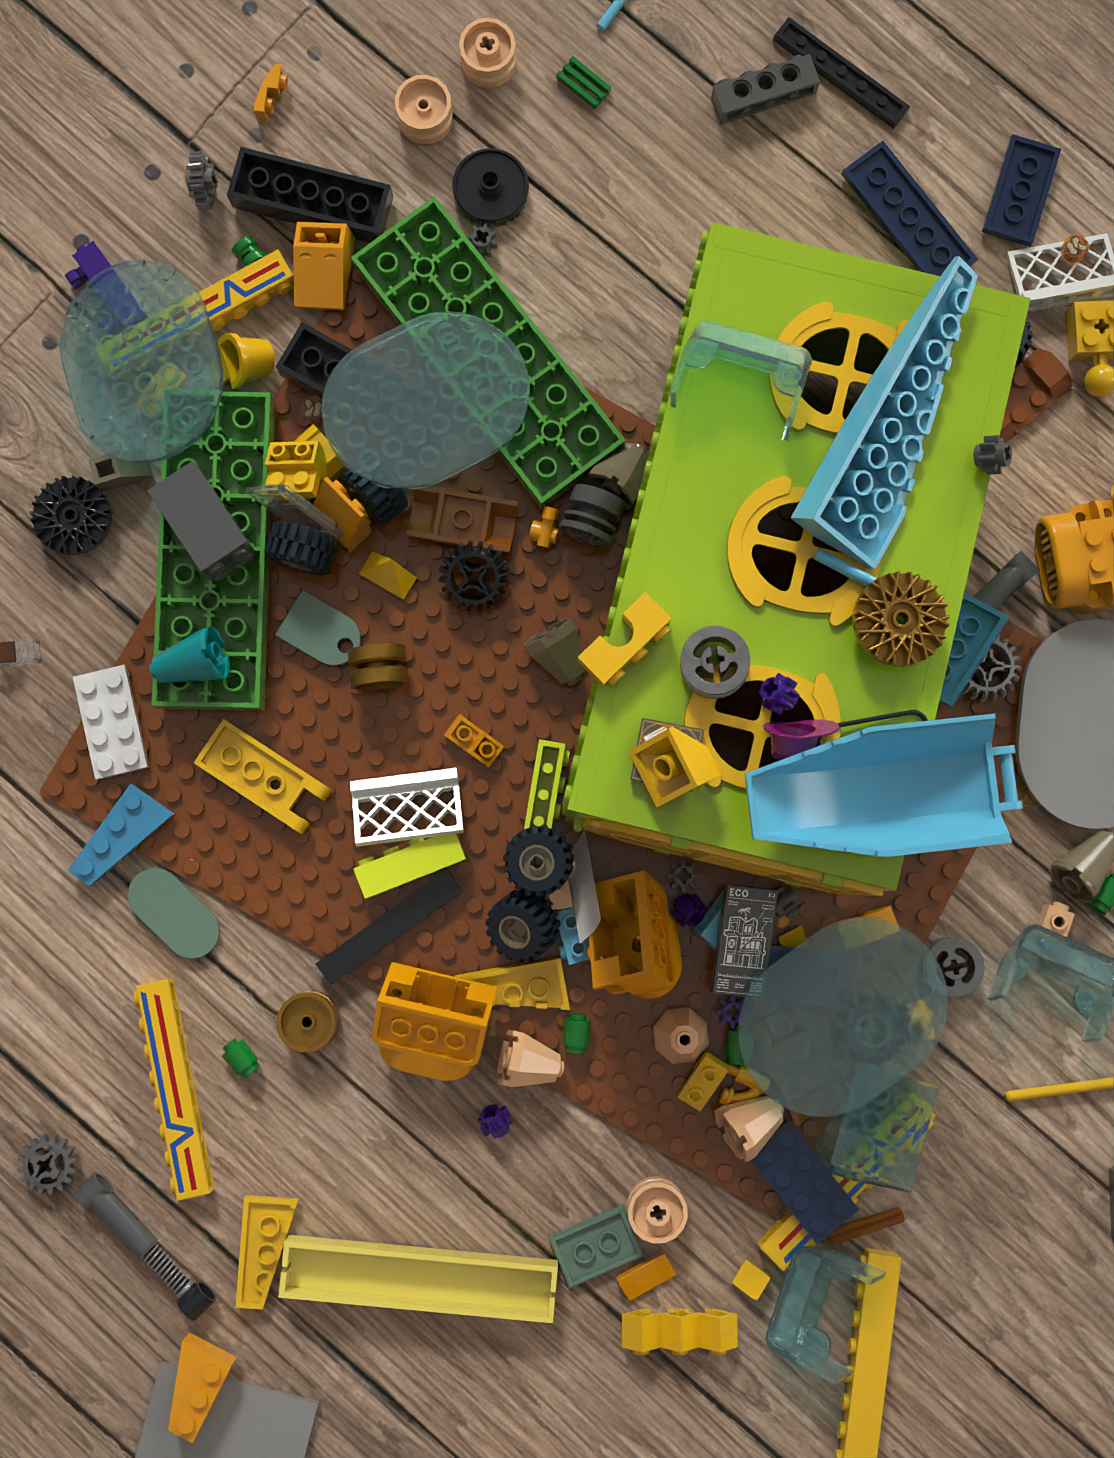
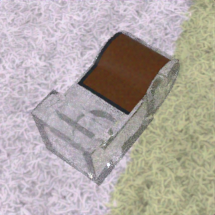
M30 637L0 642V667L41 664L39 640Z

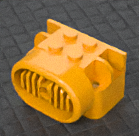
M1114 498L1105 501L1093 500L1089 503L1075 505L1065 513L1046 515L1039 518L1034 533L1035 553L1038 568L1040 569L1039 575L1042 590L1050 607L1056 610L1072 608L1078 614L1114 610Z
M644 870L595 883L601 920L597 928L589 936L590 946L587 949V954L591 961L593 989L605 988L612 994L630 992L644 999H654L665 995L679 980L682 970V957L678 925L674 917L668 912L667 896L663 886Z
M392 962L377 1000L372 1028V1039L379 1046V1053L382 1059L396 1070L435 1080L453 1081L465 1077L480 1059L497 987Z

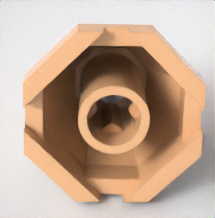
M689 1007L666 1009L660 1019L653 1025L655 1049L672 1064L695 1062L709 1045L707 1022ZM682 1035H688V1038L685 1039V1042L680 1043V1037Z
M507 1031L506 1035L511 1037L509 1041L503 1040L501 1045L497 1073L502 1074V1079L497 1078V1084L509 1087L555 1082L557 1077L562 1076L564 1061H561L560 1054L523 1032Z
M769 1096L721 1106L714 1111L715 1122L718 1128L724 1126L726 1133L722 1136L739 1159L744 1158V1161L748 1162L758 1155L782 1124L784 1109L777 1099L773 1100Z

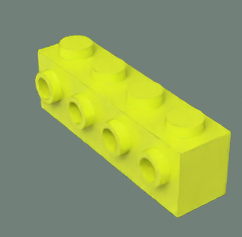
M539 739L524 829L535 825L536 827L547 825L548 828L552 829L553 819L559 820L561 804L556 803L558 793H563L566 779L561 777L562 766L568 767L570 751H565L566 744Z
M458 835L435 836L424 840V838L408 841L409 847L399 850L398 846L383 851L384 857L374 860V857L370 856L358 861L359 866L353 869L364 898H371L467 860Z

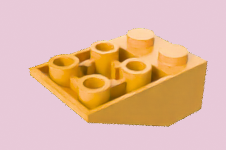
M297 222L293 244L295 308L345 310L352 265L351 257L353 256L356 239L347 224Z
M325 477L311 512L336 540L351 553L372 533L369 525L371 520L368 518L369 516L365 512V508L356 499L353 501L349 499L350 496L346 493L347 490L339 481L335 480L332 482L328 477Z

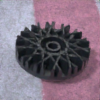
M496 148L480 149L466 156L456 168L452 182L453 196L459 211L464 213L465 218L469 217L470 222L473 223V220H475L480 226L485 223L487 228L489 224H495L498 227L499 223L504 226L507 220L511 219L513 221L514 216L518 217L520 210L525 208L529 194V180L522 163L509 152Z
M61 476V480L55 478L56 482L52 484L47 482L46 488H40L41 494L34 496L36 501L32 502L34 509L33 512L30 511L32 516L30 521L34 525L32 530L36 533V537L45 546L63 555H81L95 549L107 536L112 522L111 506L106 495L95 484L82 477L72 476V478ZM75 513V517L69 520L70 516Z

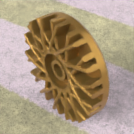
M900 571L879 577L864 588L855 603L853 610L855 636L864 651L880 663L896 667L917 664L933 655L934 651L943 644L942 640L946 638V635H944L945 630L950 625L946 622L950 616L946 615L945 612L948 604L943 603L944 596H939L936 592L938 587L936 585L931 586L930 580L919 578L920 574L912 575V572L900 573ZM897 614L902 617L903 625L896 621Z

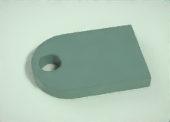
M303 590L275 634L278 638L328 666H342L348 663V654L339 651V643L342 640H351L353 648L361 646L360 630L351 618Z

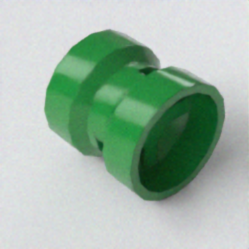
M252 236L240 239L231 250L234 256L242 261L243 268L266 256L262 250H258L257 243Z

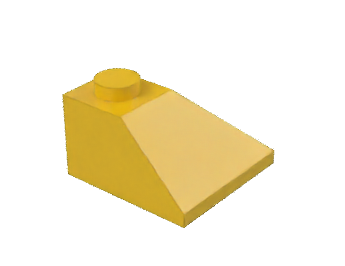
M674 727L666 729L628 751L656 808L721 776L707 746Z

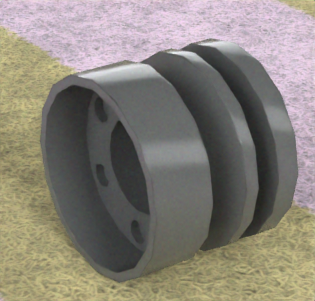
M586 484L574 485L569 498V504L577 510H565L564 517L566 519L561 520L559 529L582 543L606 548L611 547L613 538L609 535H615L616 528L607 521L619 522L626 502L618 496Z

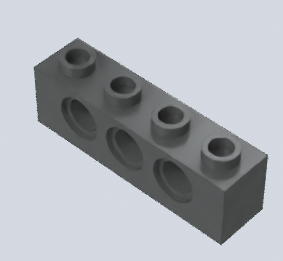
M796 55L786 62L780 64L771 63L762 70L756 72L747 71L741 74L740 77L731 80L726 78L718 81L713 85L711 98L722 125L817 93L820 80L811 55ZM790 77L793 81L787 82L783 78ZM759 85H767L770 89H761ZM741 92L746 97L740 98L735 93Z

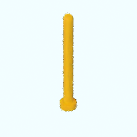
M1114 1074L1111 1078L1011 1090L1005 1093V1099L1012 1102L1114 1088Z

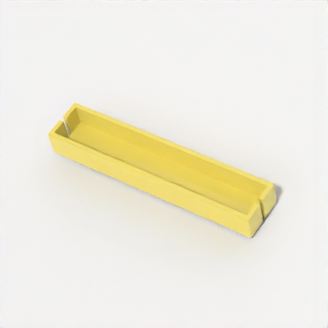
M289 1235L284 1241L282 1267L284 1269L281 1272L278 1298L553 1323L558 1260Z

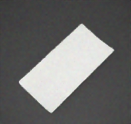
M583 830L581 837L571 850L575 860L573 861V871L568 878L580 943L594 932L601 920L585 830Z

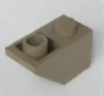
M145 451L113 452L88 460L95 485L103 492L153 477Z

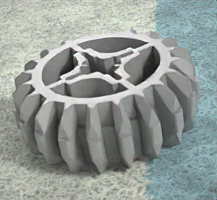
M1000 634L998 635L991 649H989L981 662H987L986 664L991 669L984 672V668L981 669V666H979L974 673L979 685L970 679L961 693L962 695L971 691L969 695L970 700L976 699L979 695L980 702H985L987 697L993 702L997 700V695L1003 698L1007 695L1006 690L1011 691L1014 689V685L1011 682H1017L1020 679L1014 672H1019L1022 669L1021 666L1015 665L1014 662L1019 661L1021 657H1013L1012 652L1016 650V647H1007L1009 643L1008 638L1000 642ZM993 650L999 654L1003 662L997 661L994 658ZM1003 672L1000 682L994 687H988L992 674Z

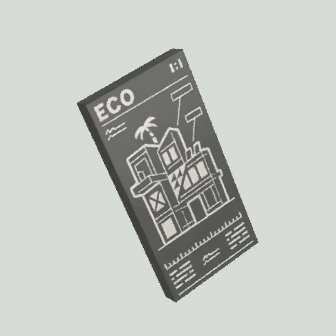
M724 884L710 992L764 998L778 897L777 890Z

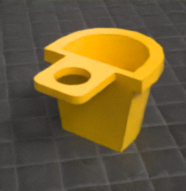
M225 333L217 340L221 354L212 363V370L219 387L225 386L230 380L232 389H239L244 383L267 377L274 369L275 354L268 340L239 337L235 333ZM220 364L223 367V378L220 375Z

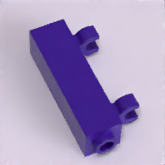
M92 241L89 244L80 246L77 252L72 255L80 267L67 272L64 276L74 289L79 288L89 278L115 316L104 320L100 326L109 338L116 335L123 327L129 330L150 319L95 242Z

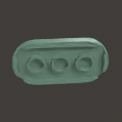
M150 868L134 877L128 889V902L131 909L176 954L184 958H199L207 955L216 947L220 936V926L217 917L173 873L164 869Z

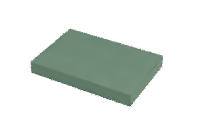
M623 1204L548 1236L569 1289L644 1257Z

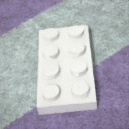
M120 665L74 676V686L95 780L150 768L127 666Z

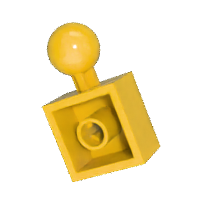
M1114 300L1074 302L1065 312L1068 362L1092 361V368L1087 371L1084 378L1085 389L1094 397H1107L1114 392V368L1108 365V361H1114Z

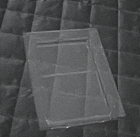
M285 484L260 485L258 487H247L245 493L283 521L314 528L330 535L332 538H343L345 534L338 528V524Z

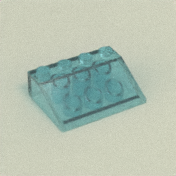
M859 1061L854 1071L826 1172L856 1182L911 1193L939 1087Z

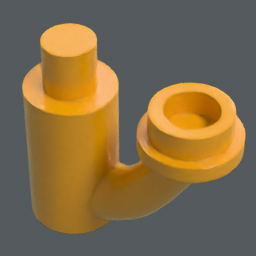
M729 1063L730 1067L727 1073L734 1076V1081L750 1089L734 1094L733 1088L728 1089L725 1087L721 1093L719 1103L727 1105L758 1098L762 1093L766 1092L771 1076L746 1065L736 1066Z

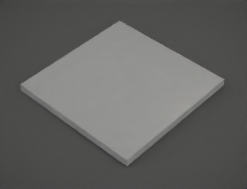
M163 1361L160 1363L135 1458H305L319 1401L227 1378L203 1427L194 1442L191 1443L168 1431L178 1365Z

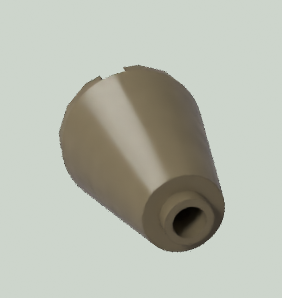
M1099 831L1053 862L1050 866L1052 868L1049 870V875L1057 887L1063 892L1068 889L1074 894L1071 898L1082 903H1091L1096 899L1114 862V833L1111 831Z

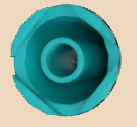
M204 627L153 657L150 664L151 675L161 683L221 680L227 677L230 671L228 655L223 657L221 648L226 647L224 641L214 627Z

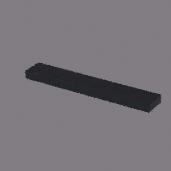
M788 17L773 36V41L793 56L810 54L816 72L892 129L897 126L908 112L910 106L792 18Z
M446 869L315 963L330 986L461 893V888Z

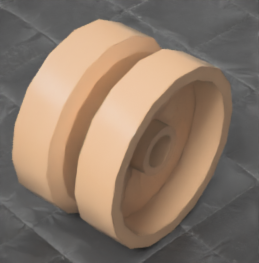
M492 18L477 19L466 26L460 37L459 50L462 70L467 79L478 87L488 89L499 87L509 81L516 66V44L514 35L509 27L498 19Z
M416 75L405 80L398 88L395 96V110L398 125L403 135L410 141L421 145L434 144L442 140L449 133L453 123L451 95L446 85L438 78L429 75Z
M661 1176L647 1177L638 1181L630 1190L626 1201L627 1216L633 1231L642 1240L653 1244L667 1243L675 1239L683 1231L688 1219L687 1204L679 1187L671 1180ZM659 1205V1208L661 1210L659 1212H653V1207Z

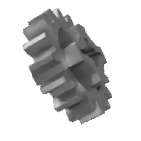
M205 151L190 152V163L186 166L187 171L185 174L189 197L195 199V206L198 207V210L213 209V198L217 196L216 189L218 187L214 165L208 163Z
M44 1134L40 1137V1140L37 1138L30 1141L31 1146L23 1147L22 1150L26 1155L18 1157V1161L22 1162L23 1166L18 1168L17 1172H24L25 1176L21 1179V1182H30L28 1190L38 1187L39 1195L43 1194L46 1189L49 1195H52L56 1192V1188L59 1191L65 1189V1182H73L74 1178L70 1174L78 1171L79 1168L73 1166V1163L79 1160V1157L72 1156L71 1154L76 1149L75 1146L66 1147L68 1143L67 1138L59 1142L58 1134L53 1135L50 1140L49 1136ZM41 1147H53L49 1152L39 1150ZM52 1157V1159L50 1160L51 1162L49 1164L50 1169L45 1171L47 1165L46 1160ZM51 1177L52 1179L56 1178L57 1181L46 1182L44 1179Z

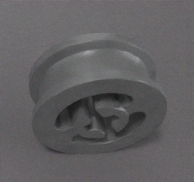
M708 626L696 631L687 639L681 652L680 667L682 677L693 692L705 698L719 699L735 693L745 682L750 668V652L746 642L738 633L723 626ZM710 642H719L732 649L733 654H729L721 646H717L716 649L717 660L723 661L719 665V678L727 673L729 667L736 668L735 674L730 679L721 683H710L704 681L696 674L697 671H702L708 678L713 679L714 677L713 665L709 663L711 661V647H708L700 658L694 657L695 652L702 645Z
M943 937L935 940L926 948L921 959V972L925 982L934 991L946 996L961 997L973 992L979 986L984 976L985 966L980 951L974 944L962 938ZM959 948L969 959V974L962 982L961 979L966 974L967 967L954 968V973L953 971L942 970L940 973L950 979V984L945 985L938 979L935 973L936 958L943 951L944 955L940 958L938 966H950L951 961L954 963H964L965 960L955 954V949Z

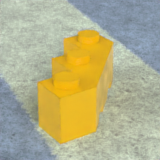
M638 1309L623 1313L622 1348L633 1350L635 1355H648L650 1350L660 1347L672 1350L674 1355H686L689 1350L695 1348L710 1350V1353L713 1355H725L727 1350L738 1347L737 1314L718 1309H705V1313L690 1312V1309H667L665 1313H652V1309Z

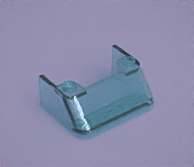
M714 321L699 323L694 328L684 347L670 390V406L674 408L677 406L689 367L695 369L706 368L713 362L714 357L774 374V385L780 393L794 397L782 436L783 440L788 441L812 365V357L809 351L797 345Z
M1033 924L1025 927L1002 958L987 999L994 1001L1006 997L1011 982L1022 979L1026 975L1028 967H1031L1076 988L1073 997L1074 1006L1079 1012L1089 1016L1081 1041L1089 1043L1102 1040L1114 1007V958L1043 926Z
M811 1246L797 1249L792 1255L766 1332L768 1347L773 1352L833 1384H839L851 1376L853 1370L828 1358L831 1350V1340L827 1333L816 1327L831 1279L834 1278L840 1282H847L855 1277L871 1285L883 1279L886 1272L846 1253Z

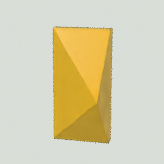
M373 551L359 572V575L402 600H405L417 580L416 576L394 560Z

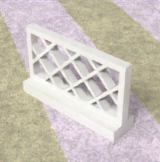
M1108 234L1079 238L1080 243L1086 245L1087 250L1080 251L1077 249L1081 253L1077 260L1063 254L1067 249L1065 244L1071 242L1070 240L1008 251L1006 258L1017 295L1031 298L1028 312L1071 305L1074 302L1114 297V253ZM1102 243L1104 249L1102 256L1089 250L1090 245ZM1043 253H1049L1056 257L1052 265H1049L1040 260L1039 256ZM1084 255L1097 262L1093 269L1079 263ZM1023 257L1031 263L1025 270L1016 265V258ZM1059 259L1072 266L1068 274L1054 267ZM1034 264L1047 271L1042 279L1029 272ZM1099 264H1102L1110 269L1111 275L1102 276L1095 272ZM1076 268L1088 275L1085 280L1078 281L1070 275ZM1051 273L1063 281L1060 285L1053 286L1045 280ZM1024 278H1027L1038 285L1034 290L1024 291L1022 281Z
M456 768L350 781L356 847L464 833L460 785ZM454 791V798L448 805L438 799L443 792ZM416 795H424L429 798L421 808L411 802ZM397 798L402 803L394 812L384 806L389 799ZM372 802L376 805L368 815L359 810V803ZM433 803L443 808L435 819L426 813V810ZM407 806L417 812L409 822L398 816ZM380 809L390 815L382 825L372 820ZM447 813H450L457 818V825L446 827L440 821ZM421 816L431 822L424 830H418L413 826ZM394 820L404 825L399 833L392 834L386 830ZM368 823L378 829L372 836L361 838V830Z

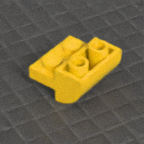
M319 441L270 442L265 466L269 471L263 494L267 499L316 498L319 483L324 480L327 472L326 457Z

